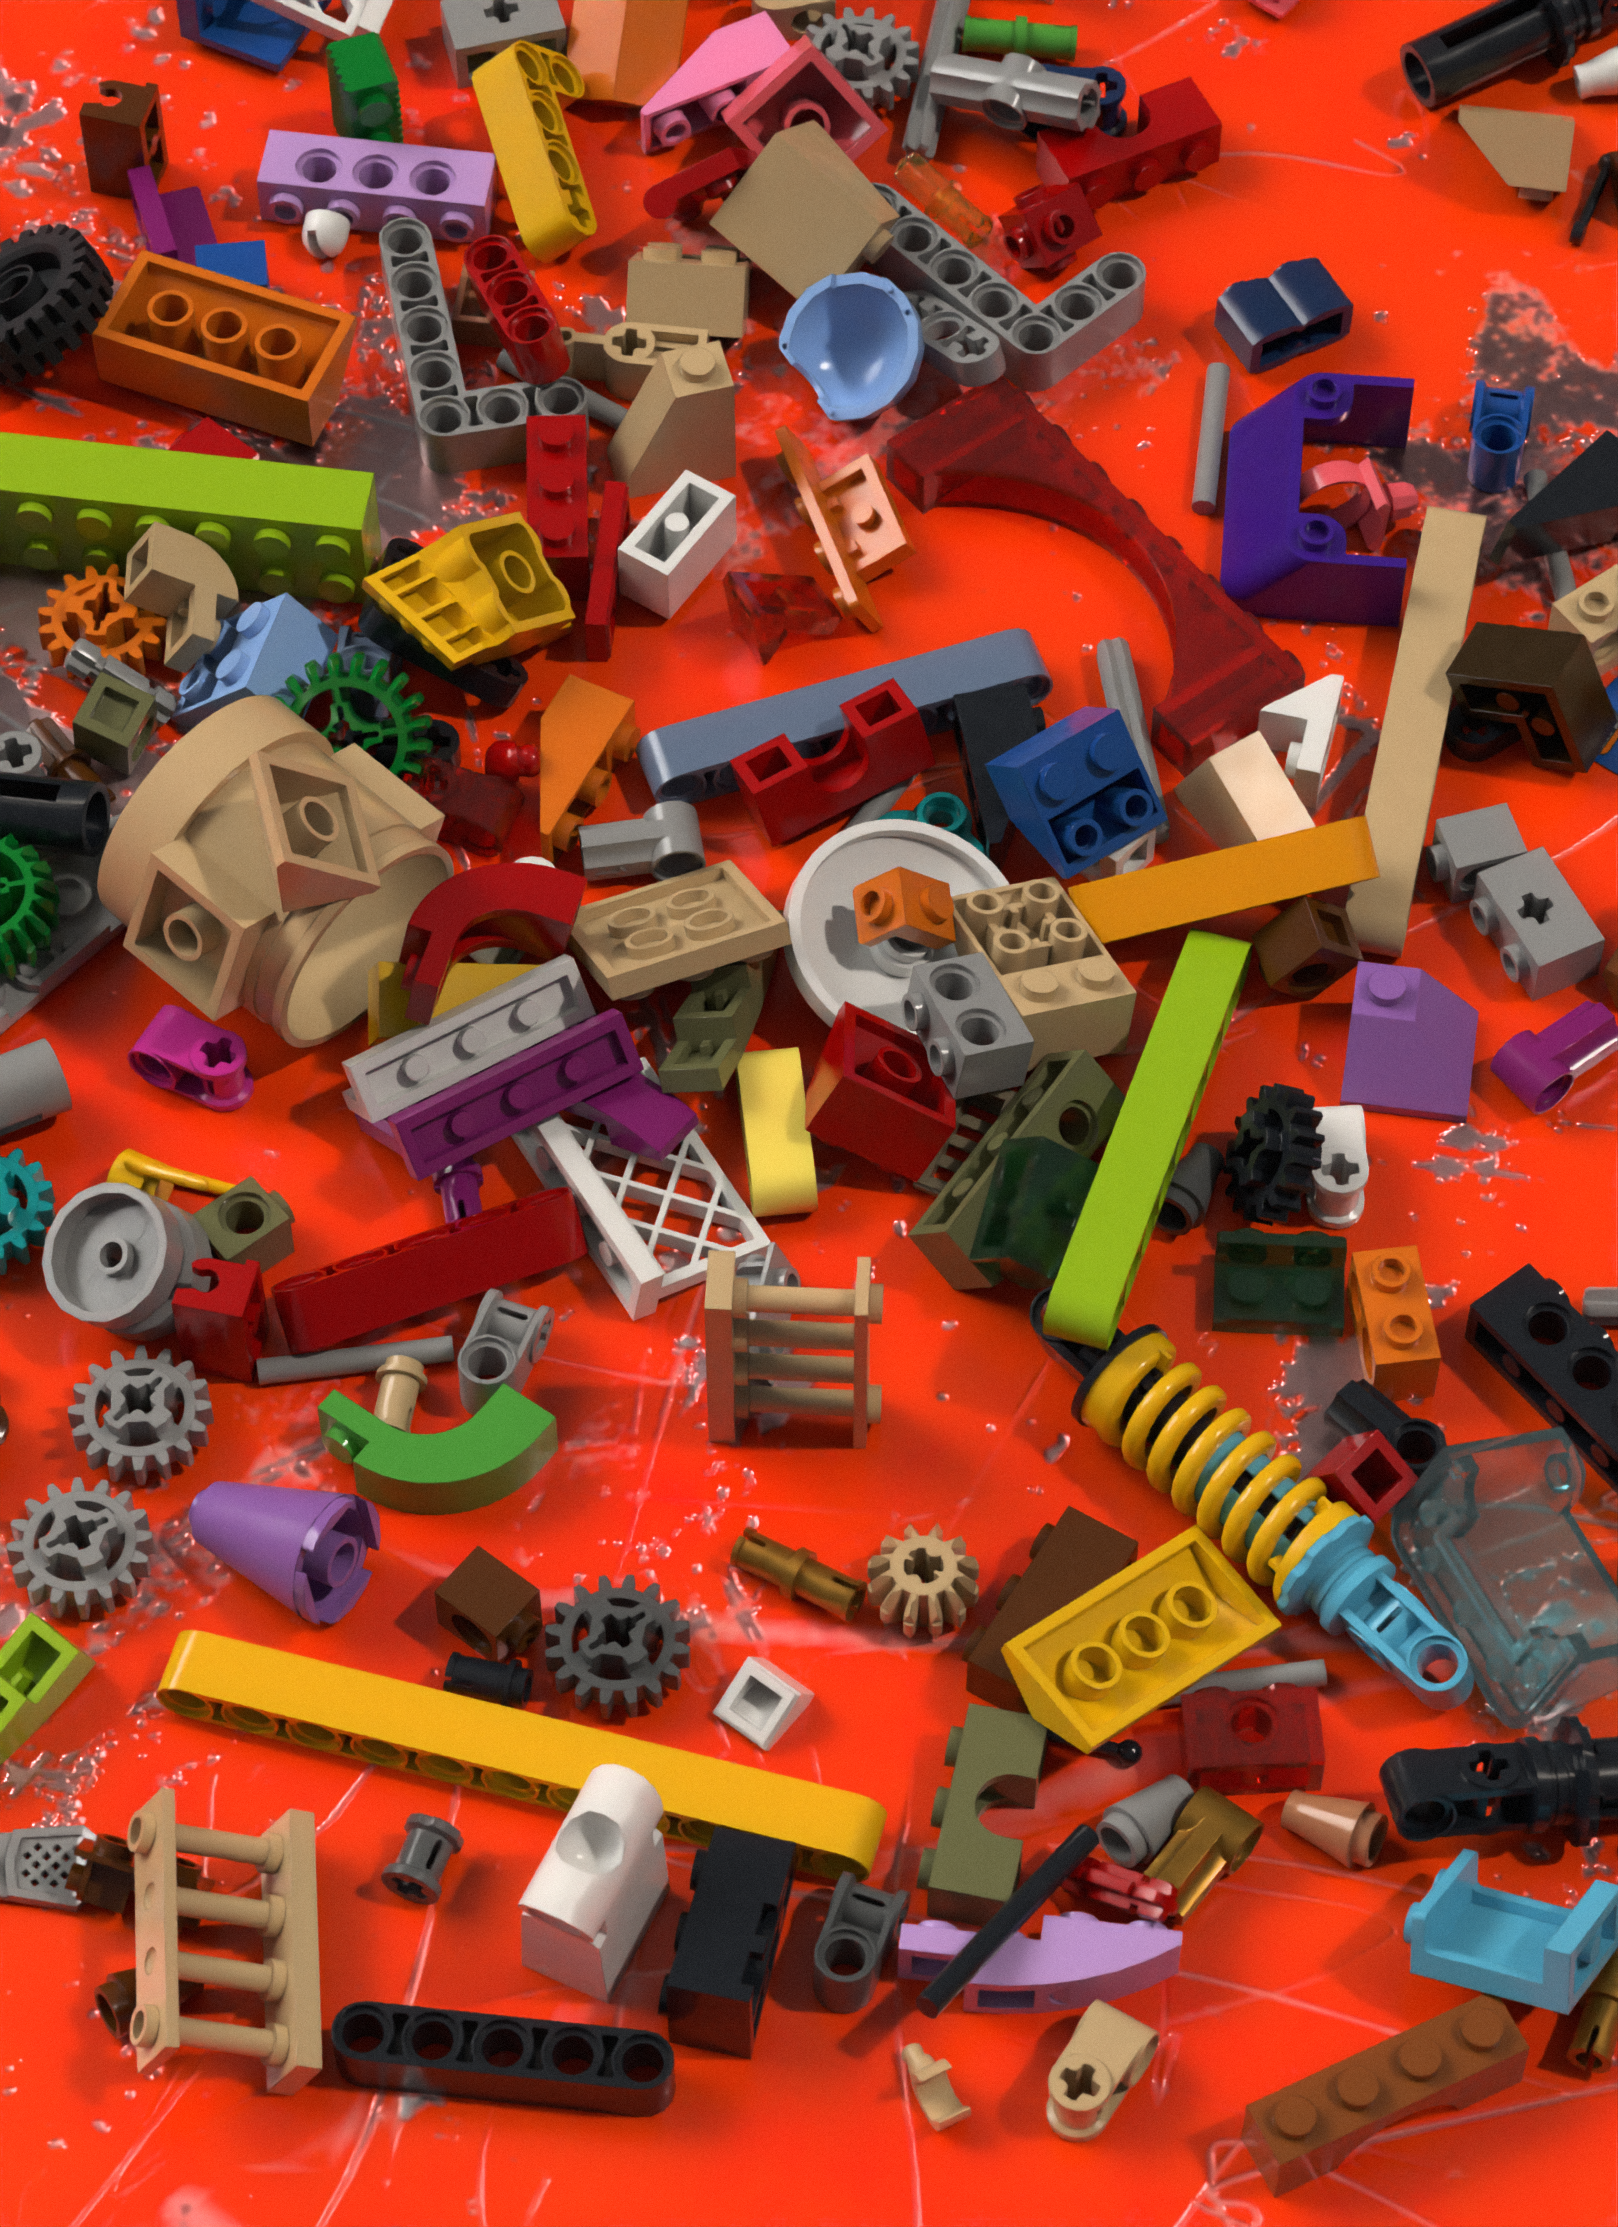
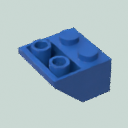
M1084 706L985 764L1009 819L1064 879H1069L1168 820L1119 709Z

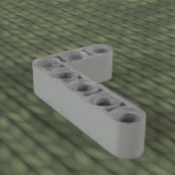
M871 183L900 217L889 230L894 236V240L889 248L873 264L868 260L865 263L883 278L893 282L902 292L916 289L926 290L997 335L1006 362V369L1002 375L1015 386L1031 392L1044 391L1053 387L1141 320L1144 311L1146 269L1138 257L1125 252L1109 253L1036 305L893 188L885 184Z
M400 217L384 225L379 233L382 277L419 451L424 465L432 471L443 474L526 462V416L586 414L588 441L587 391L584 385L576 379L562 376L558 380L545 385H534L525 381L465 390L431 232L422 221L411 217Z

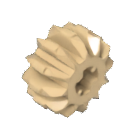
M911 1523L904 1530V1541L885 1535L884 1540L881 1542V1555H873L868 1562L867 1572L868 1577L871 1579V1582L867 1585V1597L872 1606H881L880 1619L883 1621L884 1626L886 1627L903 1620V1632L908 1639L917 1632L918 1626H927L929 1633L936 1640L942 1634L943 1621L961 1628L962 1623L966 1620V1607H974L979 1598V1586L975 1582L979 1577V1564L976 1557L966 1556V1543L963 1541L962 1536L943 1542V1530L938 1523L930 1530L928 1536H919L918 1531Z

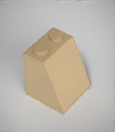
M812 120L774 134L709 224L798 300L809 286L832 273L834 275L857 273L867 260L871 264L876 262L893 242L894 236L889 230L900 216L823 127Z

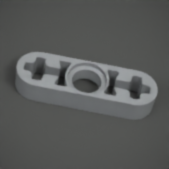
M916 289L903 292L921 318L925 347L923 361L958 384L966 387L987 385L997 380L1004 373L1006 362L997 335L926 290Z

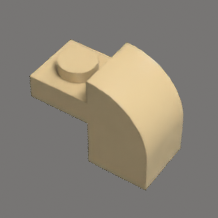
M156 521L127 553L124 602L167 617L164 666L187 673L203 654L208 655L213 651L221 631L219 619L224 618L239 602L238 588L234 576L222 557L208 544L195 536Z

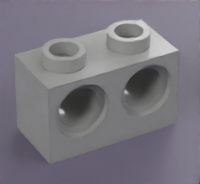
M983 952L913 966L908 992L903 995L901 1001L903 1019L907 1028L917 1033L927 1051L928 1062L932 1072L936 1076L942 1077L954 1100L1024 1085L1035 1041Z

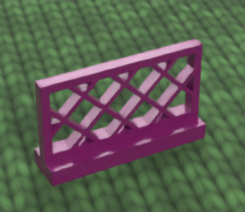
M612 1008L597 1016L593 1015L373 1124L356 1113L355 1116L361 1131L401 1155L410 1176L420 1181L644 1070L622 1012Z

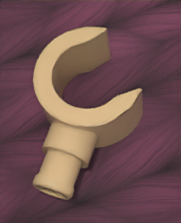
M918 2043L907 2045L902 2051L901 2058L908 2065L914 2093L932 2127L939 2132L970 2117L971 2108L960 2103L949 2082L947 2071L952 2068L950 2063L944 2058L935 2062L931 2055L925 2054L923 2047Z

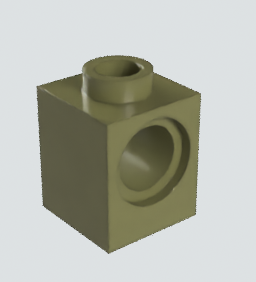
M100 671L72 721L74 746L87 751L91 759L130 776L158 726L156 697Z
M249 1176L193 1214L208 1235L213 1259L244 1265L247 1259L259 1261L262 1274L295 1252L291 1224L295 1222V1217L291 1208L277 1191L272 1190L267 1193L252 1176ZM245 1228L258 1229L250 1234L236 1233Z

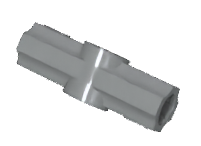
M948 53L945 57L937 56L930 69L931 81L928 92L935 104L982 112L992 123L1008 130L1020 131L1025 128L1029 121L1082 132L1085 128L1092 129L1100 115L1102 91L1096 80L1049 72L1038 61L1020 53L1005 55L1002 63Z

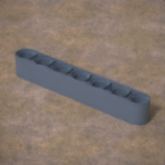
M1008 629L664 726L642 737L636 746L635 752L657 804L666 801H683L694 804L739 791L740 789L729 761L783 733L802 758H816L826 754L837 745L844 731V720L839 705L894 678L919 711L927 737L952 730L953 695L1026 684L1032 707L1043 701L1051 693L1053 682L1031 633L1026 629Z

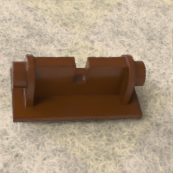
M98 1833L95 1841L84 1837L75 1848L73 1855L88 1859L86 1866L75 1862L72 1864L65 1889L77 1892L76 1900L122 1914L130 1890L135 1891L134 1852L129 1850L127 1840L118 1836ZM176 1856L177 1887L210 1892L215 1880L200 1876L203 1867L199 1864ZM177 1916V1933L181 1934L184 1928L197 1932L201 1919Z

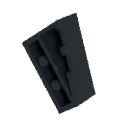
M715 1826L708 1851L697 1850L690 1879V1890L695 1891L689 1912L682 1911L674 1943L676 1955L670 1974L667 1973L664 1978L659 1999L658 2015L668 2017L669 2043L751 2059L797 1872L796 1842Z

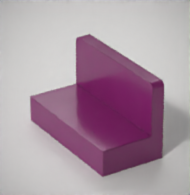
M150 165L127 170L132 206L146 251L196 266L195 245L218 244L200 188L194 186L159 194Z

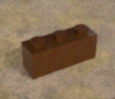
M1071 1506L1067 1507L1055 1526L1046 1523L1031 1547L1029 1558L1032 1559V1562L1023 1576L1013 1574L1005 1583L996 1603V1609L999 1612L989 1628L979 1625L966 1644L962 1655V1661L967 1663L966 1691L1000 1709L1031 1715L1001 1652L1002 1647L1006 1642L1136 1562L1139 1542Z

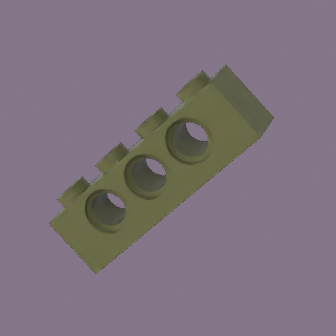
M1086 1049L1050 1053L1043 1058L908 1234L909 1238L954 1290L991 1288L1002 1282L1013 1270V1259L1025 1243L1045 1228L1049 1221L1047 1214L1059 1198L1079 1183L1083 1176L1082 1168L1096 1149L1108 1143L1125 1096Z

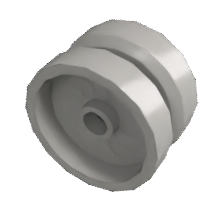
M102 1182L78 1192L59 1210L45 1238L42 1267L47 1290L61 1310L83 1322L98 1328H104L125 1339L154 1341L176 1332L171 1305L176 1288H196L201 1292L208 1291L211 1276L201 1277L194 1274L191 1263L198 1259L213 1257L208 1235L194 1215L130 1184Z

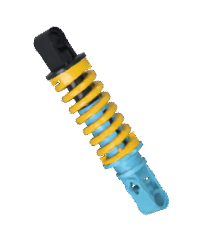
M1053 1286L1047 1287L1038 1293L1030 1306V1322L1044 1351L1080 1384L1071 1405L1072 1417L1079 1424L1094 1428L1098 1432L1099 1437L1110 1447L1122 1448L1124 1460L1135 1470L1146 1471L1150 1485L1160 1493H1170L1174 1507L1184 1516L1196 1517L1198 1527L1209 1539L1221 1540L1224 1554L1234 1562L1246 1563L1248 1575L1260 1586H1273V1596L1277 1603V1608L1286 1616L1293 1614L1298 1616L1309 1609H1313L1320 1617V1625L1329 1634L1335 1636L1346 1631L1367 1656L1382 1669L1391 1672L1422 1703L1432 1709L1450 1710L1460 1706L1467 1700L1473 1689L1474 1676L1464 1646L1435 1620L1428 1609L1400 1583L1393 1581L1396 1566L1384 1555L1376 1556V1554L1368 1549L1374 1531V1523L1367 1516L1363 1515L1361 1517L1344 1501L1331 1503L1326 1498L1327 1486L1318 1477H1311L1296 1484L1302 1469L1301 1461L1293 1454H1285L1271 1461L1276 1450V1438L1268 1431H1259L1246 1438L1251 1428V1415L1243 1408H1234L1222 1414L1227 1400L1226 1393L1218 1385L1206 1386L1197 1391L1201 1384L1202 1372L1194 1363H1182L1171 1369L1176 1359V1347L1168 1340L1167 1333L1158 1325L1147 1324L1127 1335L1117 1327L1108 1351L1043 1334L1044 1316ZM1146 1441L1152 1446L1145 1448ZM1171 1464H1172L1176 1469L1170 1470ZM1436 1660H1450L1458 1665L1454 1676L1446 1682L1431 1683L1423 1678L1426 1667Z

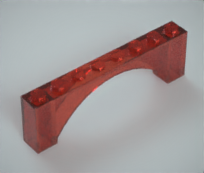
M1002 375L987 385L971 388L887 440L886 478L922 514L936 507H974L998 509L1033 516L1058 524L1086 537L1108 551L1132 572L1144 586L1159 610L1168 633L1173 657V675L1166 698L1153 707L1151 744L1185 778L1209 757L1258 730L1259 713L1262 708L1304 688L1306 673L1298 658L1292 652L1282 650L1265 634L1259 620L1252 613L1243 612L1225 594L1222 585L1213 575L1209 573L1204 574L1187 557L1184 548L1174 537L1165 536L1149 520L1147 513L1138 501L1133 498L1127 499L1111 483L1108 474L1100 464L1095 461L1090 462L1073 446L1066 431L1057 424L1052 425L1035 408L1030 396L1021 388L1015 389Z

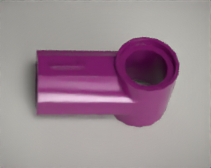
M1587 1000L1538 1034L1531 1030H1525L1514 1035L1494 1056L1490 1065L1491 1071L1532 1113L1536 1115L1544 1113L1561 1101L1573 1086L1575 1078L1618 1050V1026L1615 1016L1601 1002L1595 1004Z

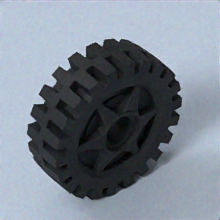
M50 224L42 225L36 234L32 229L21 232L16 243L11 238L0 243V385H4L8 379L12 384L22 382L27 371L32 377H35L44 372V364L48 361L53 366L64 360L62 352L67 348L74 352L80 347L83 342L79 337L82 334L91 335L98 327L94 319L104 317L109 309L106 302L113 298L114 290L111 287L114 285L113 277L95 249L74 227L69 229L65 224H57L55 228Z

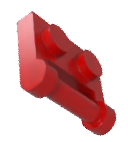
M728 147L651 186L644 194V209L648 215L656 219L674 218L685 222L695 220L703 210V202L719 197L725 202L758 155L754 150Z

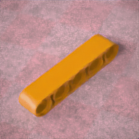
M1365 815L1069 887L1068 893L1070 899L1101 943L1107 944L1356 884L1381 876Z

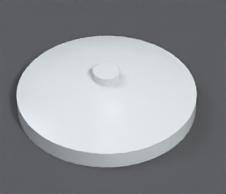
M882 819L864 822L837 833L825 841L811 855L795 878L786 898L783 917L787 921L792 944L783 948L790 973L798 990L813 1011L829 1027L832 1028L840 1007L846 1001L917 1035L915 1031H910L907 1028L901 1009L902 997L908 992L913 966L958 957L954 943L936 950L894 936L872 947L860 944L857 934L853 889L857 885L898 866L949 883L951 896L1010 885L995 864L981 851L959 836L940 827L913 820Z

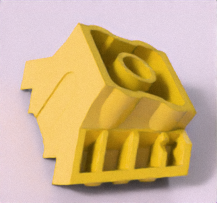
M520 511L458 525L419 552L364 578L361 586L379 603L380 607L387 614L392 615L407 633L412 634L427 652L437 657L450 671L470 662L478 665L516 655L535 645L541 648L571 633L573 628L571 621L576 618L570 607V598L567 590L560 580L553 575L542 554V546L537 534L525 522Z

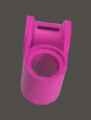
M164 1005L159 1010L127 1056L131 1068L146 1082L162 1089L174 1091L205 1105L211 1110L219 1112L234 1111L244 1106L250 1100L254 1091L253 1077L245 1066L247 1062V1048L243 1039L233 1031L222 1029L197 1018L189 1011L175 1005Z

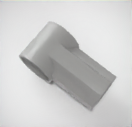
M666 801L658 803L649 808L643 818L578 826L584 877L588 878L587 881L652 873L653 877L657 880L663 881L706 866L698 814L695 807L687 802Z

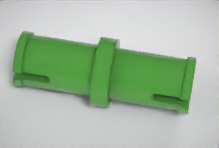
M965 15L962 52L973 51L1005 55L1020 53L1029 57L1074 62L1078 25L1065 26L1028 22L1027 16L1016 15L1015 21Z

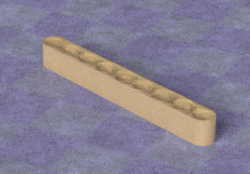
M1427 506L1365 810L1381 877L1351 884L1345 908L1360 951L1398 958L1402 957L1453 698V691L1445 673L1464 642L1484 539L1486 515Z

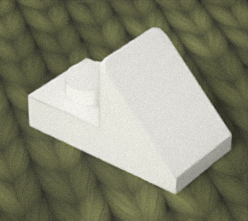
M1328 675L1265 706L1259 713L1258 730L1270 749L1288 752L1284 773L1287 778L1294 779L1293 788L1304 807L1316 809L1340 713L1344 676Z

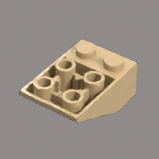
M1055 876L951 896L954 904L953 920L956 936L954 945L958 957L983 952L1035 1041L1027 1071L1035 1070L1043 1058L1050 1053L1086 1049L1092 1057L1126 1050L1137 992Z

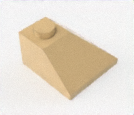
M1459 105L1458 122L1507 185L1519 187L1518 197L1552 201L1554 191L1566 192L1575 128L1573 117Z

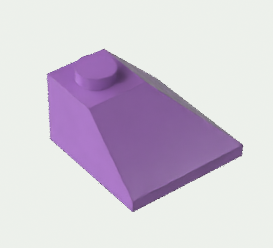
M1358 961L1340 1106L1361 1105L1363 1111L1466 1124L1479 1011L1422 969Z

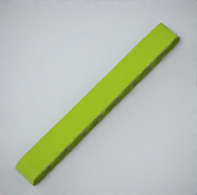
M1196 928L1190 929L1054 1282L1044 1316L1043 1334L1105 1351L1109 1350L1243 990L1251 961L1253 943Z

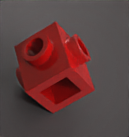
M1080 183L1051 185L1046 188L1045 184L1033 186L1013 198L1016 206L998 216L1005 231L1003 233L1004 245L1010 256L1019 262L1021 269L1044 267L1047 273L1060 270L1078 259L1076 250L1103 235Z

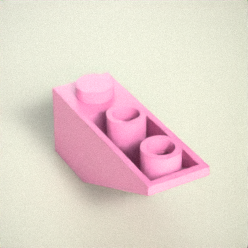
M766 11L715 30L640 110L642 150L645 154L666 146L676 145L686 138L714 127L727 125L721 111L791 48Z

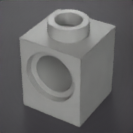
M1502 803L1436 819L1433 844L1426 848V862L1432 880L1435 883L1442 881L1449 900L1453 904L1473 899L1478 872L1520 856L1528 851L1508 804Z

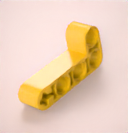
M518 40L473 71L472 82L521 238L527 249L536 259L543 263H550L593 235L597 228L594 211L561 110L582 97L585 88L579 71L566 56L527 41Z

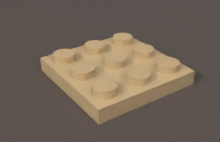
M727 860L581 906L567 945L612 1001L617 999L631 1001L647 997L654 992L655 987L677 980L690 982L704 979L710 976L715 968L733 962L750 963L761 961L771 956L774 949L790 945L792 942L785 918L731 860Z

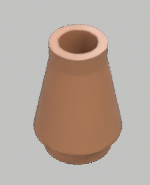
M1294 1789L1284 1805L1281 1815V1827L1295 1832L1349 1868L1354 1867L1357 1863L1370 1867L1376 1861L1383 1847L1388 1830V1816L1376 1812L1375 1805L1371 1802L1308 1794Z

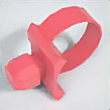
M1369 457L1359 464L1349 461H1330L1316 465L1301 474L1299 509L1311 495L1323 488L1339 483H1354L1364 486L1362 491L1354 494L1347 502L1340 506L1314 514H1323L1335 519L1344 530L1358 523L1367 548L1374 552L1382 546L1387 521L1407 518L1417 511L1419 500L1414 485L1402 481L1381 484L1374 464Z

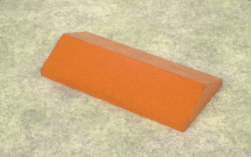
M574 0L566 57L579 71L585 88L584 95L575 102L641 110L680 68L689 0Z

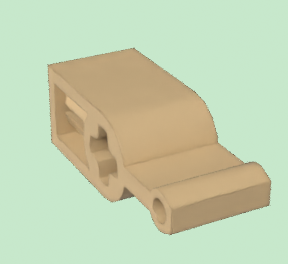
M622 322L610 328L605 335L576 332L574 329L566 326L560 327L571 361L569 369L563 376L573 379L605 382V386L611 394L617 398L634 401L661 352L709 343L708 329Z

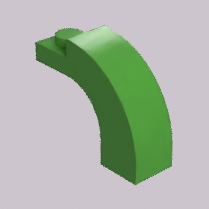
M505 1383L499 1387L485 1405L467 1422L454 1429L436 1434H414L396 1429L335 1389L317 1407L322 1442L335 1458L346 1464L353 1463L357 1493L375 1503L401 1512L420 1515H447L488 1506L507 1497L530 1481L558 1450L556 1417Z

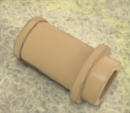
M393 1355L386 1359L385 1365L377 1369L375 1377L380 1384L373 1415L388 1425L411 1433L410 1427L418 1393L426 1389L428 1382L427 1377L423 1374L424 1366L421 1362L408 1356Z

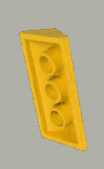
M1195 1524L1006 1642L1001 1652L1032 1718L1084 1753L1089 1754L1276 1633L1282 1624L1198 1525Z

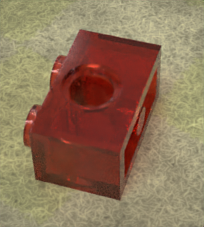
M1279 1682L1269 1684L1261 1690L1230 1691L1225 1687L1211 1686L1201 1688L1193 1694H1181L1177 1727L1183 1779L1190 1785L1195 1794L1206 1785L1223 1796L1292 1792L1294 1789L1302 1792L1321 1790L1326 1758L1317 1686L1298 1687L1292 1683ZM1244 1730H1252L1260 1733L1265 1739L1260 1742L1250 1743L1241 1740L1235 1734Z

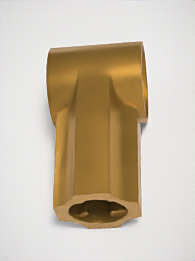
M1208 1785L1199 1789L1185 1806L1174 1826L1173 1837L1144 1872L1150 1879L1154 1877L1173 1883L1178 1889L1176 1902L1179 1904V1909L1174 1916L1169 1915L1164 1921L1165 1924L1173 1923L1182 1927L1225 1872L1229 1875L1234 1874L1244 1864L1263 1833V1822Z

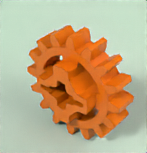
M111 564L106 575H98L92 565L87 566L85 579L78 581L75 577L67 574L63 576L64 592L55 589H49L46 592L48 606L38 609L40 622L38 631L42 650L48 651L50 665L53 668L64 665L68 651L80 638L86 639L102 649L100 653L104 658L110 654L141 675L146 673L145 658L160 661L163 657L161 643H166L167 617L124 602L125 578L119 576L117 564ZM66 669L68 679L73 681L78 678V676Z

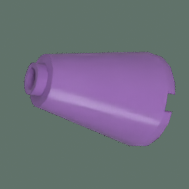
M216 1481L196 1495L189 1510V1523L192 1526V1535L198 1544L308 1622L317 1624L321 1620L329 1624L338 1622L356 1605L372 1575V1571L362 1568L368 1547L379 1551L381 1540L380 1517L372 1502L354 1494Z

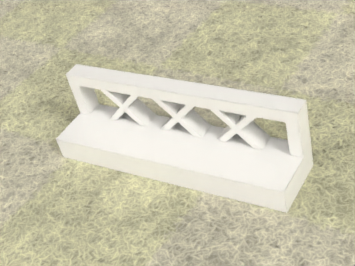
M563 954L432 1018L429 1026L421 1023L341 1062L351 1085V1088L342 1092L348 1109L373 1124L596 1015L574 958Z

